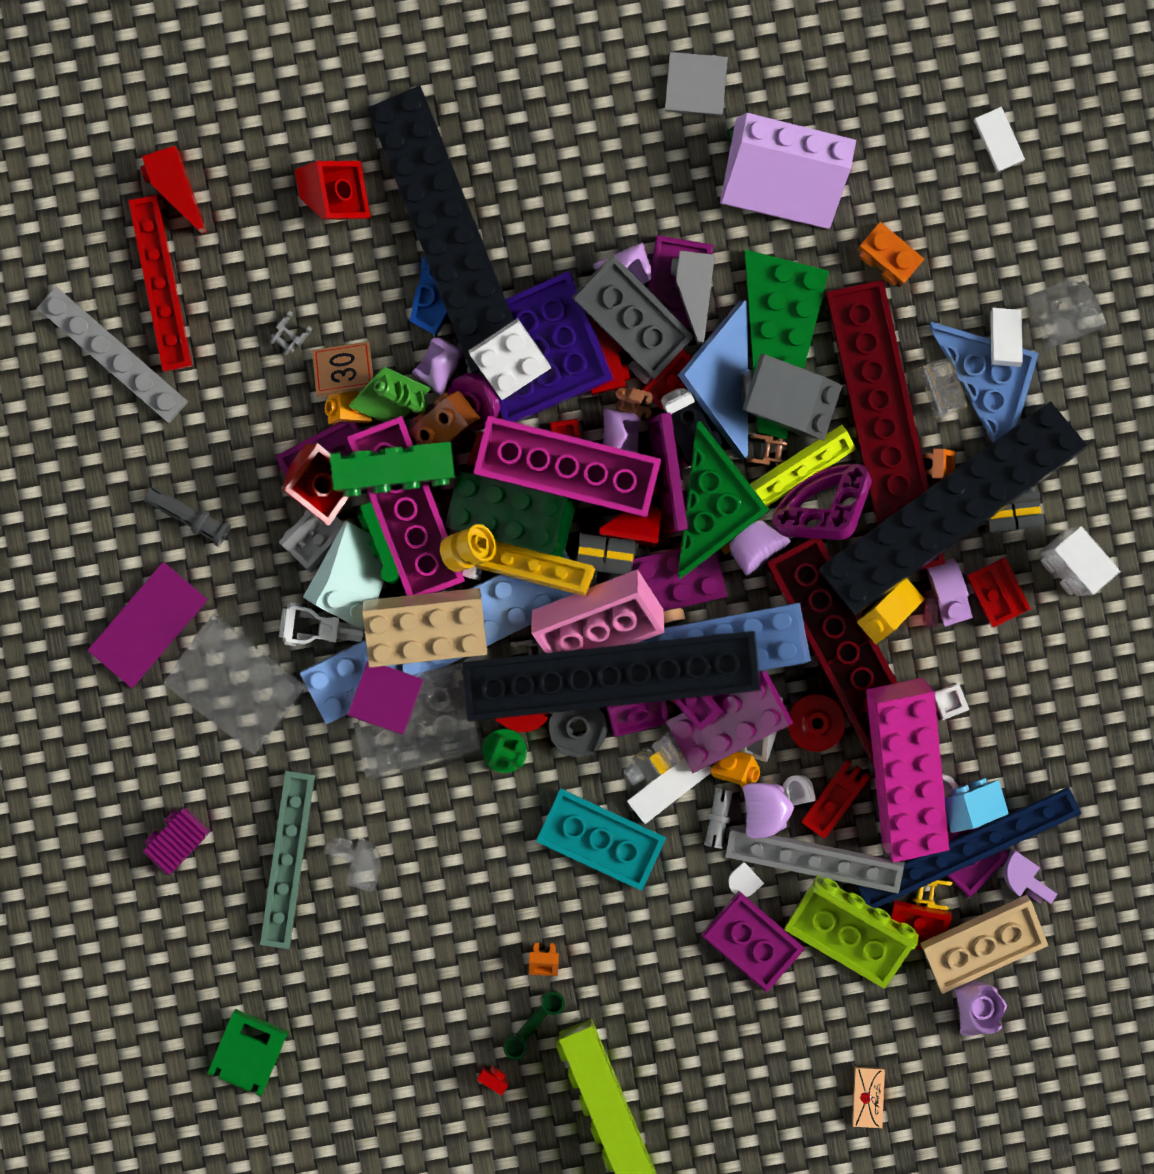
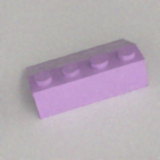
M750 113L743 114L737 117L735 121L720 204L830 229L851 170L856 140Z

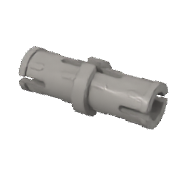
M715 788L712 811L707 816V819L710 821L704 845L711 847L714 835H716L714 848L722 849L726 823H730L731 817H728L734 791L726 789L724 801H721L723 789Z

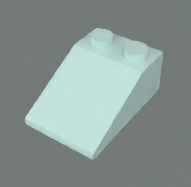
M345 520L303 598L363 630V600L379 598L384 582L381 577L383 564L380 557L374 558L369 546V542L373 541L371 534Z

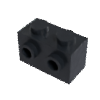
M696 400L694 403L671 414L675 442L687 467L691 466L697 422L701 421L719 445L722 444L716 428L710 429L706 421L709 417Z

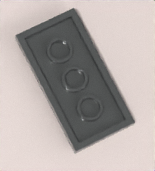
M610 255L571 297L653 379L662 372L694 337L615 255Z

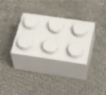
M1082 526L1064 530L1039 552L1043 557L1040 560L1043 566L1050 573L1055 571L1062 579L1060 585L1069 595H1094L1120 572Z

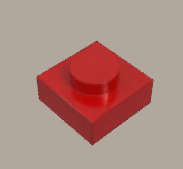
M483 1066L477 1077V1081L501 1096L509 1083L505 1079L506 1074L494 1066H491L490 1069Z

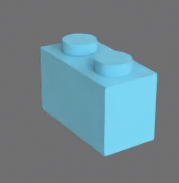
M981 778L969 782L970 787L964 785L951 789L952 795L945 797L946 817L951 833L974 829L1009 814L999 780L987 782L986 778Z

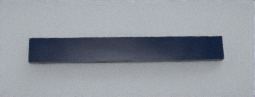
M1066 787L949 841L948 851L912 858L906 861L899 894L856 885L865 903L875 909L1082 813L1070 788Z

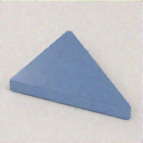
M746 300L739 301L678 374L681 381L739 459L748 456V412L742 410L743 404L741 401L742 373L748 370V303Z
M930 322L929 328L946 359L949 358L955 376L993 443L1018 425L1039 353L1022 348L1023 363L1020 367L991 365V339Z

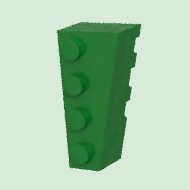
M451 442L413 445L407 449H403V447L385 448L379 450V452L355 451L350 453L349 456H341L340 453L330 454L333 487L336 492H343L344 497L360 496L361 490L373 489V494L391 492L390 486L402 485L403 490L419 489L420 483L432 482V487L450 485L449 479H455Z

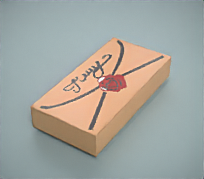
M855 1066L853 1127L882 1128L884 1068Z

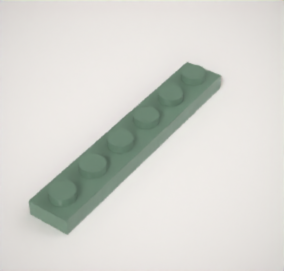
M285 771L260 945L284 949H290L315 774Z

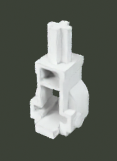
M290 603V605H287V609H282L279 637L283 638L285 645L307 644L315 639H323L328 642H336V639L362 641L363 630L350 623L340 622L337 617H320L313 610L301 607V604ZM296 610H300L299 617L319 620L317 635L297 633L296 639H292Z

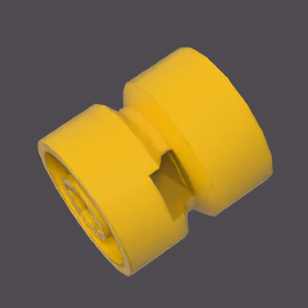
M479 524L445 537L440 545V555L443 563L453 572H461L487 562L494 557L496 551V543L492 533L488 528Z

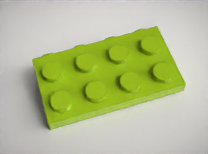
M818 875L784 927V930L884 989L911 949H915L919 934L910 925L898 923L891 919L890 915L883 909H874L866 904L859 895L855 893L849 894L840 889L835 881L829 878L823 879Z

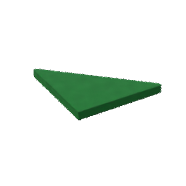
M701 421L696 423L685 511L688 529L683 531L678 577L680 579L770 510Z

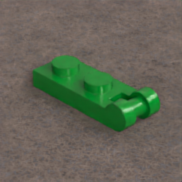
M372 502L361 505L362 513L358 515L363 530L370 531L373 541L369 542V546L374 558L380 557L383 564L381 577L390 584L397 583L400 580L399 571Z

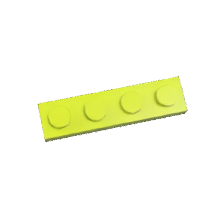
M840 425L826 434L824 441H815L750 485L768 507L784 497L797 484L813 474L829 468L855 451L856 448L848 431L843 425Z

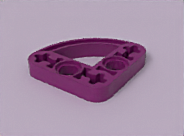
M861 464L839 465L819 471L797 484L781 500L772 516V522L776 531L785 537L835 540L850 537L856 529L872 482L867 468ZM839 485L830 509L799 508L818 492ZM856 498L855 502L851 505H842L846 499ZM814 519L820 520L817 526L807 527L810 521Z

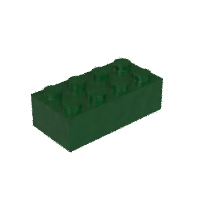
M458 471L444 528L462 531L479 524L489 529L495 541L563 557L577 500Z

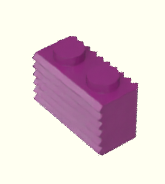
M184 808L181 811L175 809L164 820L167 826L160 833L155 830L144 842L147 847L143 850V853L168 876L180 866L211 832L188 808Z

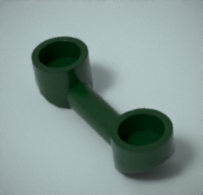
M556 990L544 992L540 998L541 1005L517 1033H511L505 1038L503 1050L509 1059L519 1060L523 1058L527 1052L525 1041L548 1014L557 1015L563 1011L565 1000L560 992Z

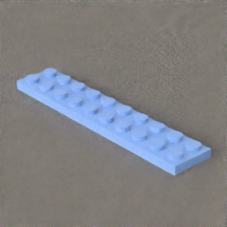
M565 550L562 558L570 559ZM501 574L469 588H480L486 646L531 625L532 610L574 594ZM366 639L300 671V675L326 725L347 715L368 661ZM461 658L388 665L387 667L423 678Z

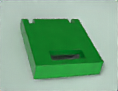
M235 1009L207 1074L213 1076L217 1068L222 1069L218 1079L248 1092H251L254 1084H257L259 1087L256 1090V1095L261 1097L289 1031ZM245 1024L270 1034L268 1043L241 1033Z

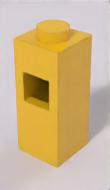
M906 579L881 597L857 623L873 642L878 644L895 631L925 598Z

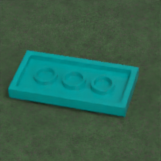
M560 788L536 842L642 891L666 837Z

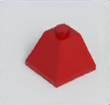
M315 161L295 169L299 198L323 220L371 218L361 161Z
M318 443L305 444L289 466L282 490L326 526H329L349 497H344L343 492L338 493L334 490L330 453Z
M650 504L647 518L623 512L599 529L598 536L607 537L608 540L609 537L636 541L638 545L655 547L658 544L662 511L656 510L655 504Z

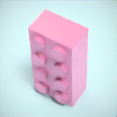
M636 569L590 587L586 597L572 594L532 610L531 633L545 653L636 644L664 633V611L642 575Z

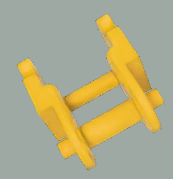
M937 880L926 885L930 886L929 900L922 899L924 887L917 889L916 898H912V901L917 902L916 905L920 906L921 903H926L928 908L949 910L947 905L935 904L933 896L937 884L952 886V881Z

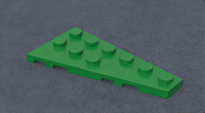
M745 249L744 258L753 370L756 369L760 354L768 355L804 369L829 270ZM756 416L757 433L783 440L787 439L788 430Z

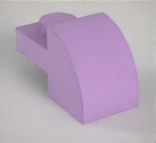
M954 558L945 560L946 564L926 568L932 593L936 598L941 621L944 626L972 618L967 598L969 596L962 573Z
M1011 849L1008 853V858L1003 864V876L1009 889L1016 895L1021 896L1024 890L1028 888L1029 890L1026 894L1040 904L1043 900L1051 904L1057 893L1034 878L1040 867Z

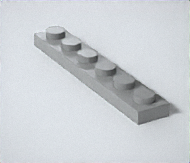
M55 287L37 307L38 310L168 423L189 402L58 287Z
M731 827L725 856L726 858L812 876L818 875L822 878L898 894L905 862L901 861L893 863L891 859L776 835L752 839L747 837L746 829Z

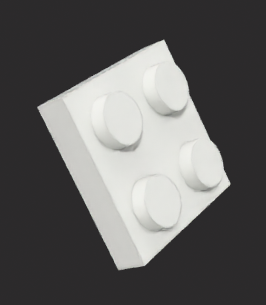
M518 318L469 350L470 356L501 400L551 369L549 362Z

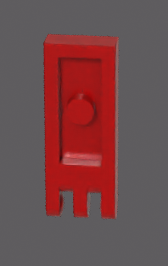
M848 758L843 762L800 821L823 839L828 836L871 777V775L865 772L859 781L855 779L861 771V768L857 765L848 774L846 770L852 763Z

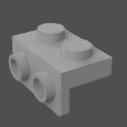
M306 510L304 516L285 532L284 537L279 543L312 573L324 560L343 522L336 516L331 524L326 526Z

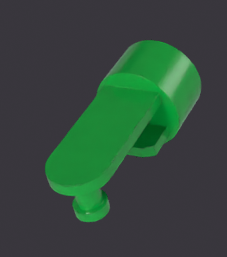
M503 727L491 731L486 736L482 745V753L487 765L491 769L500 773H510L524 765L527 747L524 739L518 732Z

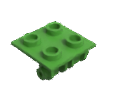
M384 366L349 404V407L384 423L401 416L404 419L411 410L415 413L426 410L427 402L424 396L430 391V387Z

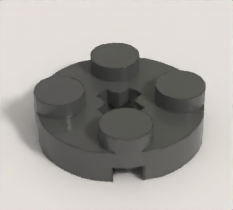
M599 708L552 713L549 721V732L551 740L559 751L568 756L582 757L600 748L606 738L607 724L605 716ZM580 719L583 721V726L587 728L586 732H580L578 736H574L573 729L569 727L570 723H576Z

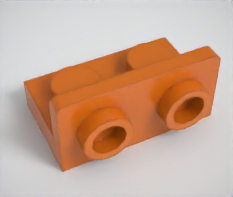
M879 222L857 248L861 253L859 255L860 259L870 267H873V265L877 266L883 272L881 276L893 286L897 283L901 287L924 260L921 255L882 222Z

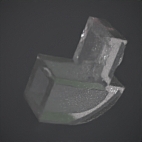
M336 837L335 841L329 840L325 847V854L352 861L345 884L374 892L382 868V861L377 848L363 837L359 838L356 847H352V841Z

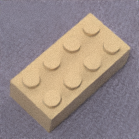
M480 588L363 600L362 612L369 667L487 655Z

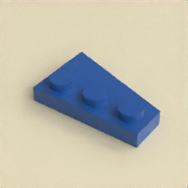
M424 255L422 257L419 284L416 287L410 322L437 337L449 315Z

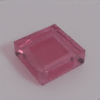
M925 598L923 601L922 626L929 628L938 627V598Z

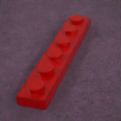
M152 195L128 200L162 371L169 372L193 367L159 196Z

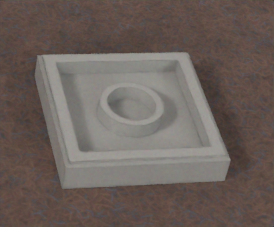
M670 52L665 112L723 116L728 57Z

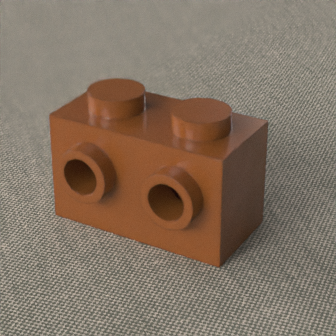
M460 391L450 396L445 392L433 402L435 408L430 412L426 409L414 418L416 424L408 432L418 445L442 442L453 443L480 419V416Z

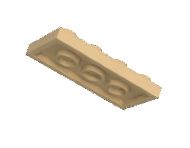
M1028 895L1022 896L920 943L942 994L1048 946Z

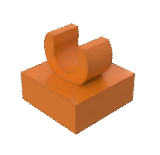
M934 449L933 453H925L923 455V458L933 460V467L929 470L925 469L926 475L932 476V478L942 480L955 470L956 451Z
M535 942L533 952H529V975L558 976L559 953H556L554 943H550V951L548 953H542L539 951V943Z

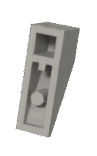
M680 251L678 258L672 259L671 275L676 276L675 285L696 344L703 345L715 255Z

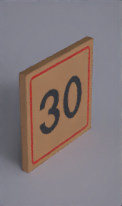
M369 341L312 350L317 397L363 390L374 378Z

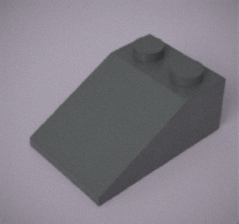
M760 354L742 410L799 436L824 441L842 385L819 374L768 355Z

